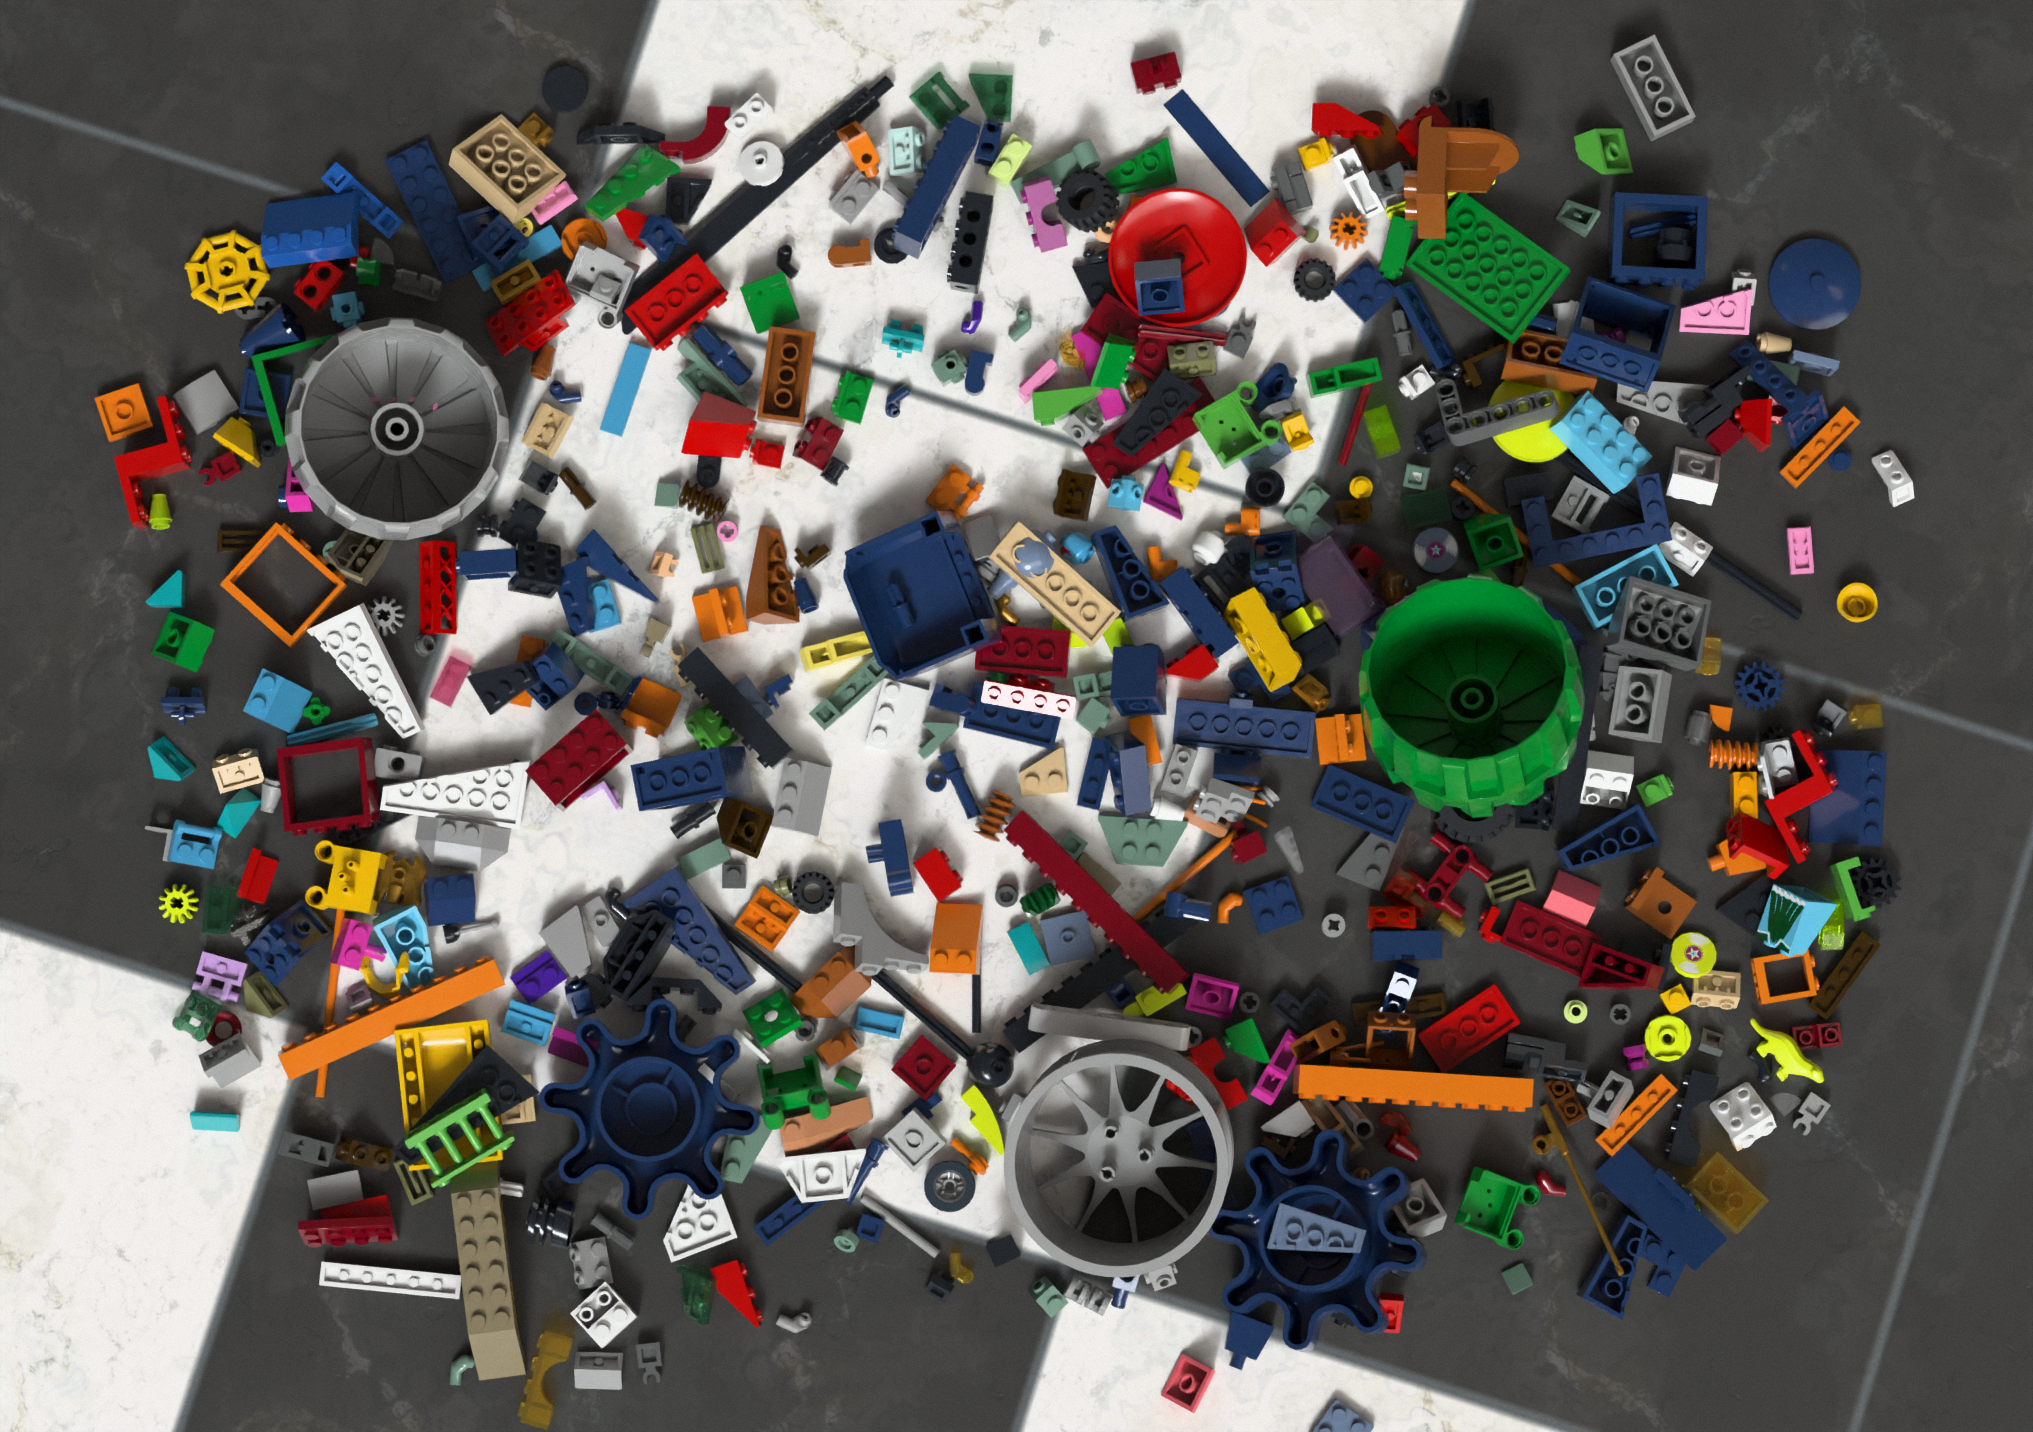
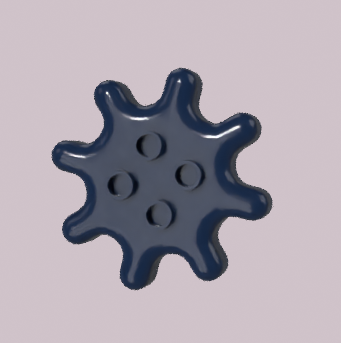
M656 999L649 1004L642 1031L631 1039L621 1040L616 1038L606 1025L599 1020L586 1019L580 1022L575 1033L579 1045L589 1058V1067L586 1074L576 1083H549L542 1088L539 1095L540 1104L546 1111L568 1115L576 1121L579 1127L580 1139L578 1144L559 1163L558 1169L561 1178L568 1183L574 1184L587 1180L600 1170H607L616 1174L623 1183L622 1209L629 1218L635 1220L644 1219L653 1212L658 1187L670 1179L684 1180L695 1194L702 1199L710 1200L719 1197L724 1190L725 1181L711 1158L714 1144L724 1135H751L759 1129L761 1123L760 1115L754 1107L729 1102L721 1091L720 1080L722 1074L740 1058L741 1045L739 1041L729 1035H720L701 1048L686 1046L677 1035L678 1010L671 1001L665 999ZM586 1038L599 1042L596 1051ZM704 1063L715 1073L713 1084L698 1071Z
M1324 1130L1318 1134L1314 1142L1310 1161L1305 1166L1297 1169H1287L1279 1157L1266 1148L1256 1147L1250 1150L1245 1157V1168L1256 1185L1254 1201L1247 1209L1242 1211L1219 1210L1215 1221L1208 1231L1213 1238L1219 1241L1238 1245L1244 1256L1242 1272L1223 1289L1222 1300L1224 1305L1232 1311L1246 1314L1262 1303L1275 1301L1282 1307L1284 1312L1283 1340L1289 1348L1299 1352H1308L1317 1345L1322 1322L1328 1316L1335 1313H1345L1348 1315L1354 1325L1362 1332L1370 1335L1383 1333L1388 1326L1389 1316L1377 1296L1379 1281L1390 1271L1417 1272L1425 1266L1427 1261V1252L1420 1243L1411 1239L1396 1237L1389 1226L1391 1209L1410 1192L1411 1182L1409 1177L1399 1169L1387 1167L1367 1180L1355 1179L1348 1169L1349 1141L1344 1135L1334 1130ZM1284 1203L1366 1230L1360 1253L1267 1249L1279 1204Z

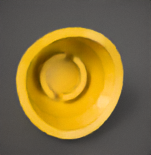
M1863 583L1847 585L1842 589L1837 598L1839 613L1851 622L1857 623L1870 619L1878 608L1875 592Z

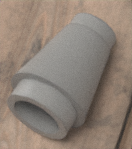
M266 777L265 782H262L260 810L274 813L281 798L280 780Z

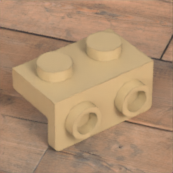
M542 402L536 410L529 427L525 430L521 442L530 449L553 459L574 418Z

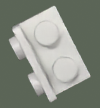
M1674 522L1670 528L1672 541L1659 543L1658 547L1665 559L1693 577L1705 562L1713 547L1685 527Z

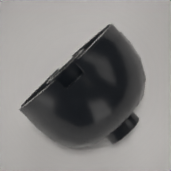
M993 1041L976 1045L969 1052L966 1060L969 1078L976 1085L984 1088H998L1006 1084L1014 1071L1012 1054L1003 1045Z

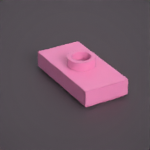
M565 180L556 186L531 212L541 225L578 198Z
M1811 527L1787 528L1790 575L1814 573Z

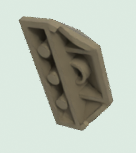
M346 528L327 554V558L345 577L367 586L384 562L394 540L377 539Z

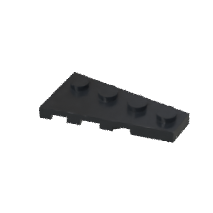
M1164 368L1112 445L1132 458L1203 394Z

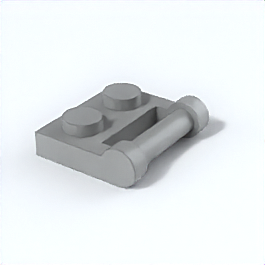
M1573 476L1551 517L1574 529L1579 534L1588 533L1591 531L1589 528L1603 503H1607L1610 496L1580 478ZM1591 494L1596 499L1582 524L1575 520Z

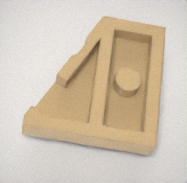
M1063 748L1057 749L1019 773L1021 797L1068 793Z

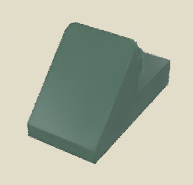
M923 722V725L934 737L932 739L927 737L919 745L921 750L918 751V754L926 760L959 727L953 723Z

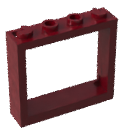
M359 737L277 749L284 832H291L293 836H305L307 831L315 830V834L328 833L329 828L336 827V831L350 830V825L358 824V828H366L372 826V822H380L372 738ZM358 750L364 814L297 823L291 758Z

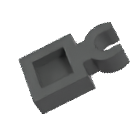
M1241 316L1239 319V331L1232 328L1223 347V351L1243 360L1253 340V337L1249 336L1248 333L1252 332L1256 326V321H1253L1250 327L1244 326L1245 316Z
M660 1342L636 1345L638 1368L646 1369L643 1375L644 1384H648V1376L650 1374H654L656 1382L660 1383L661 1375L656 1370V1366H662Z

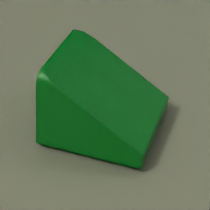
M842 1066L834 1080L836 1083L856 1091L862 1075Z

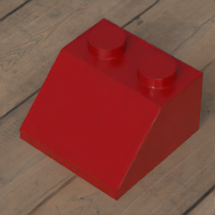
M1277 198L1244 228L1251 251L1266 267L1278 261L1307 233Z

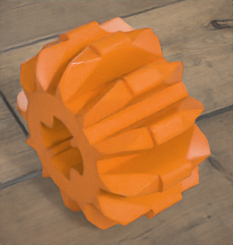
M1353 211L1349 212L1348 217H1346L1344 212H1340V219L1337 217L1332 219L1335 225H1330L1329 230L1335 233L1330 235V239L1338 238L1335 243L1336 247L1344 243L1343 248L1347 250L1349 244H1351L1355 250L1357 249L1356 242L1359 244L1365 242L1362 236H1367L1368 231L1363 229L1367 226V222L1359 223L1362 215L1359 214L1356 218H1352ZM1346 226L1349 229H1354L1351 235L1348 232L1344 233Z

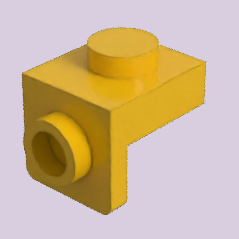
M1301 411L1279 419L1287 443L1293 451L1304 450L1314 443Z

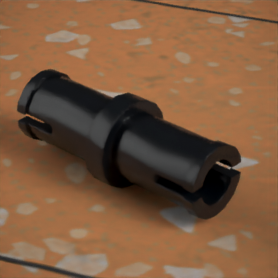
M707 801L694 812H688L685 818L671 826L670 829L675 837L679 839L693 828H699V824L715 815L716 811L710 802Z

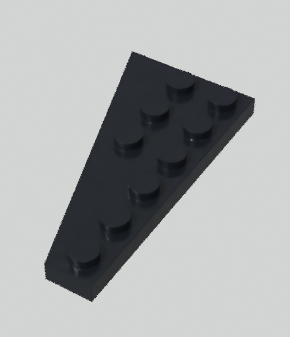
M487 1045L410 1131L483 1088H486L490 1095L491 1101L488 1102L489 1105L487 1107L494 1118L535 1096L540 1091ZM475 1110L468 1114L467 1120L474 1130L486 1123L480 1112ZM453 1123L447 1127V1132L453 1142L466 1135L459 1124ZM434 1134L427 1138L426 1144L432 1153L445 1147L439 1136ZM404 1138L392 1150L408 1166H412L424 1159L418 1148L412 1147L409 1149Z

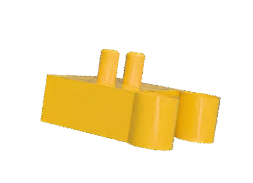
M327 840L319 842L315 848L316 857L325 863L333 864L328 890L318 886L309 888L305 894L306 902L320 910L333 908L376 916L375 912L378 902L373 900L379 869H385L388 856L382 853L338 846ZM331 847L332 854L326 858L325 851ZM322 892L323 898L321 902L316 904L315 897L318 893Z

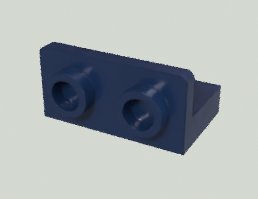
M650 214L638 238L658 260L666 262L675 244L687 245L688 240L682 235L683 231L672 224L673 220L662 214L660 216Z

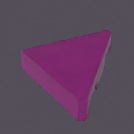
M1161 464L1143 503L1182 521L1183 515L1174 489L1169 483L1170 479L1164 464Z

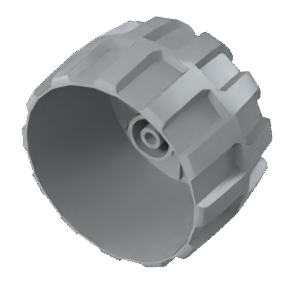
M387 317L359 323L334 335L308 359L295 380L286 408L285 440L291 467L302 489L326 516L349 530L377 539L410 540L437 534L459 523L485 500L499 478L508 449L509 419L502 388L490 366L467 341L446 328L415 318ZM370 397H376L378 402H373ZM391 397H396V402H392ZM411 397H416L414 402H409ZM437 402L438 409L433 411V404ZM398 423L403 427V433L400 436H395L391 433L390 427L392 424Z

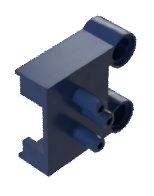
M897 819L879 822L881 844L866 846L868 863L884 861L891 897L914 893L902 821Z

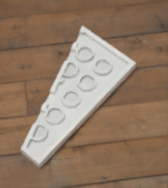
M364 603L307 630L311 636L314 635L321 642L320 646L325 652L329 651L336 659V664L359 690H363L370 697L369 701L372 705L378 706L385 714V719L403 739L425 729Z
M530 760L383 785L380 810L520 829L528 775L525 770L529 767Z

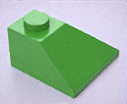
M1593 129L1574 136L1575 148L1579 159L1600 174L1633 173L1623 129Z

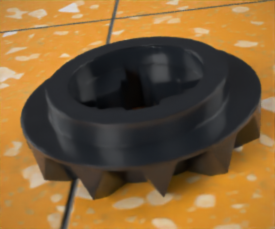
M894 227L883 229L878 233L874 241L876 255L887 264H898L908 256V254L902 251L898 253L891 250L885 253L888 249L887 241L894 242V239H892Z

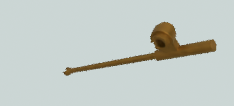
M1545 1104L1540 1107V1110L1551 1133L1545 1136H1536L1532 1141L1533 1151L1538 1155H1545L1551 1148L1558 1146L1561 1155L1565 1157L1605 1243L1616 1271L1621 1276L1624 1274L1623 1268L1616 1257L1571 1159L1570 1150L1549 1105ZM1540 1142L1546 1144L1543 1150L1537 1147Z

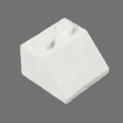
M1675 447L1667 481L1666 495L1676 499H1685L1711 506L1719 482L1721 457Z

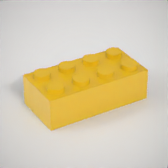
M1253 587L1231 598L1224 612V617L1235 632L1236 637L1268 690L1272 692L1294 681L1302 666L1301 657L1297 651H1293L1288 635L1280 630L1277 625L1278 620L1275 614L1266 607V600L1262 593H1258L1256 588Z

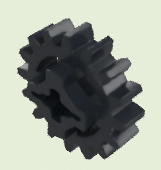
M1870 858L1868 865L1864 861L1860 862L1861 869L1854 868L1853 871L1857 875L1851 876V880L1855 881L1853 886L1856 889V895L1861 897L1859 903L1862 905L1868 902V907L1876 903L1877 908H1882V902L1890 905L1889 898L1896 899L1898 897L1894 891L1901 890V887L1896 885V882L1900 881L1901 877H1895L1894 875L1898 870L1890 869L1891 862L1883 865L1882 858H1879L1877 863H1875L1873 858ZM1869 868H1879L1874 874L1866 871ZM1887 875H1888V877H1889V879H1890V886L1887 885V881H1886ZM1878 878V885L1880 887L1873 888L1871 879ZM1861 880L1864 882V887H1865L1864 891H1862V888H1861V884H1860V881H1861ZM1878 892L1881 895H1884V897L1879 899L1871 898L1875 893Z

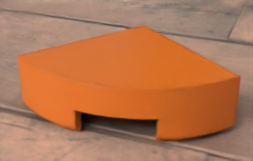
M1709 705V714H1711L1714 724L1719 729L1729 732L1733 708Z

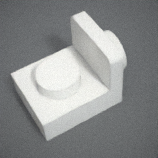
M1421 365L1406 376L1401 377L1399 380L1401 385L1398 387L1405 397L1409 396L1413 400L1435 385V382L1423 365Z

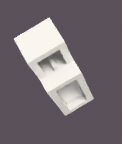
M1353 144L1335 153L1333 160L1342 174L1343 182L1363 219L1366 220L1384 211L1385 208L1381 199L1378 198L1369 186L1370 180L1367 175L1369 171L1356 145Z

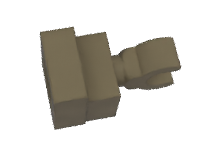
M650 618L646 625L647 628L644 635L648 636V639L640 651V654L648 658L656 642L663 644L671 630V627L653 618Z

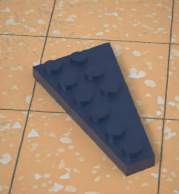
M678 865L621 903L637 915L645 914L655 909L675 921L671 944L683 954H687L694 959L698 966L708 970L717 981L735 995L756 982V979Z

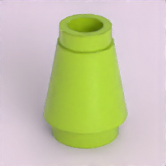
M154 494L152 495L149 523H151V528L167 529L170 527L172 518L166 495Z

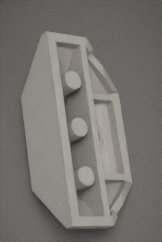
M418 816L415 840L433 865L480 872L508 852L511 830L485 824Z

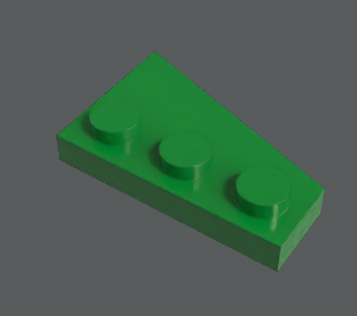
M1168 137L1105 173V178L1116 187L1115 190L1119 195L1177 183Z

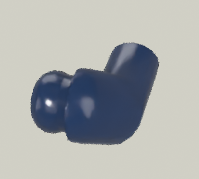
M904 385L886 397L885 412L891 418L899 416L900 401L910 395Z

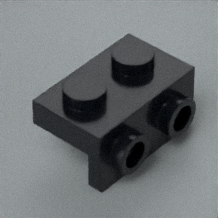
M1486 97L1482 100L1460 99L1456 101L1458 128H1480L1496 131L1493 119L1494 106L1492 105L1491 97Z
M523 497L520 502L515 500L509 510L512 513L508 521L504 519L497 530L500 533L498 538L516 548V540L518 538L530 540L546 511Z

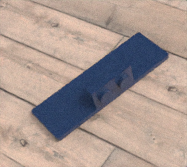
M1625 1143L1594 1173V1176L1648 1226L1693 1271H1697L1727 1241V1237L1694 1207V1200L1692 1199L1694 1196L1686 1187L1681 1188L1675 1183L1677 1181L1676 1178L1669 1171L1664 1172L1661 1168L1656 1171L1628 1143Z

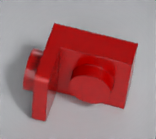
M757 439L756 445H751L749 458H753V465L781 470L785 446L762 442V440Z

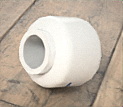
M1215 530L1212 532L1203 531L1192 545L1193 557L1203 565L1217 563L1225 552L1224 536Z

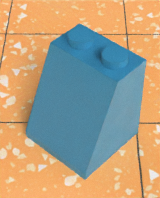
M262 669L243 711L263 722L294 734L303 715L302 711L307 707L313 693L279 675Z

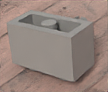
M1611 1070L1601 1087L1585 1079L1582 1085L1579 1083L1577 1092L1593 1099L1587 1108L1590 1119L1611 1129L1633 1094L1634 1089L1631 1080Z

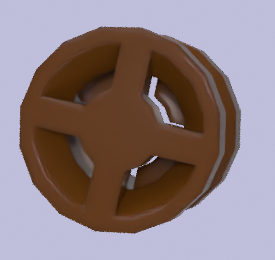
M1142 376L1136 377L1132 382L1126 381L1124 384L1131 403H1135L1141 397L1144 398L1148 393Z

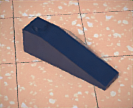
M594 529L575 550L579 555L576 559L589 556V565H586V568L589 566L593 571L655 605L660 603L658 598Z

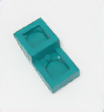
M1028 921L1007 931L1029 976L1050 965Z

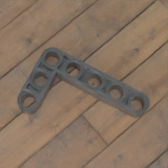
M1443 379L1436 385V394L1444 427L1451 443L1455 446H1463L1555 418L1559 413V405L1554 393L1550 390L1538 391L1465 413L1461 396L1453 380Z

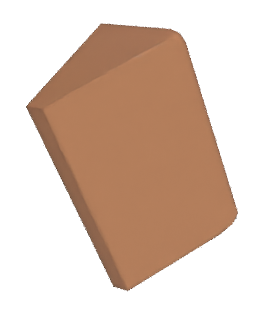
M1194 794L1185 811L1183 820L1223 839L1232 822L1220 817L1218 822L1214 823L1195 816L1196 810H1193V805L1198 795Z

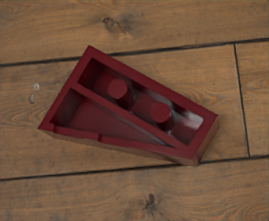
M1593 943L1577 987L1588 990H1657L1665 968L1612 948Z

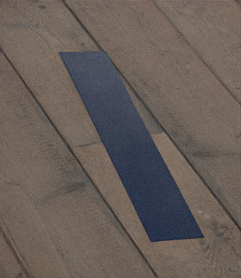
M1183 89L1164 104L1169 113L1250 207L1270 192Z

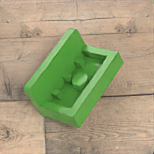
M711 702L693 712L684 721L688 732L694 736L701 750L729 747L739 739L736 733L733 734L725 725L727 721L723 715L718 717L709 708L712 705Z

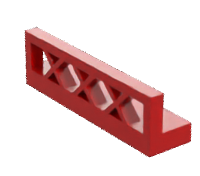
M435 540L419 543L420 634L455 635L457 634L455 542ZM440 547H448V557L445 561L440 556ZM443 569L448 574V581L446 583L441 579ZM444 592L448 596V604L446 606L441 602V595ZM444 615L449 620V629H441V618Z

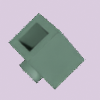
M1092 697L1077 717L1076 722L1095 735L1100 727L1105 729L1112 719L1108 716L1111 713V710L1108 709L1109 704L1100 697L1097 700Z

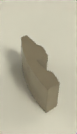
M1084 851L1076 859L1111 896L1122 884Z

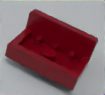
M813 415L806 422L802 437L795 443L792 456L823 471L844 430L823 417Z

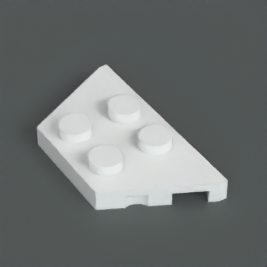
M866 1149L776 1158V1163L802 1203L844 1199L850 1197L864 1160Z

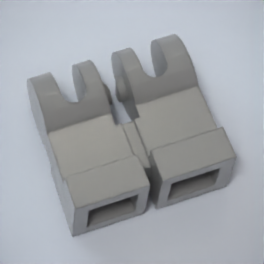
M1073 1274L1063 1296L1082 1305L1086 1298L1088 1300L1084 1307L1103 1316L1113 1294L1097 1286H1094L1091 1292L1089 1289L1092 1284Z

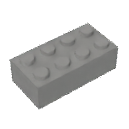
M1655 35L1613 54L1610 61L1650 141H1654L1694 120L1696 116Z

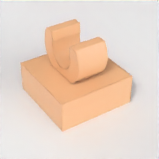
M655 551L648 573L659 577H674L675 574L669 571L670 564L678 565L679 562L672 559L673 555Z

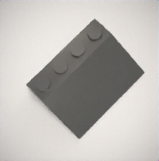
M1629 576L1609 624L1606 647L1684 671L1699 668L1712 601Z

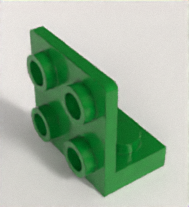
M784 272L740 287L757 334L769 331L770 326L780 327L799 320L800 316Z

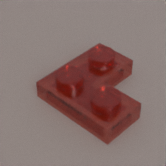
M1400 868L1381 893L1383 897L1397 906H1415L1416 918L1418 920L1423 917L1431 905L1422 896L1413 892L1419 881L1412 874Z

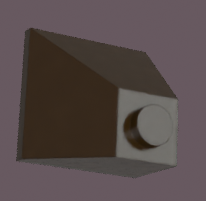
M731 797L724 798L716 817L722 844L757 859L772 824L773 815Z

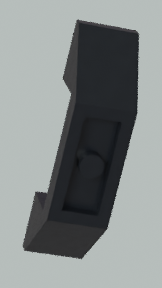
M652 977L627 1002V1007H631L632 1011L645 1012L652 1002V990H656L657 994H670V991H680V995L686 996L694 995V992H698L697 1011H702L704 1015H716V1012H720L722 1009V1003L700 979Z

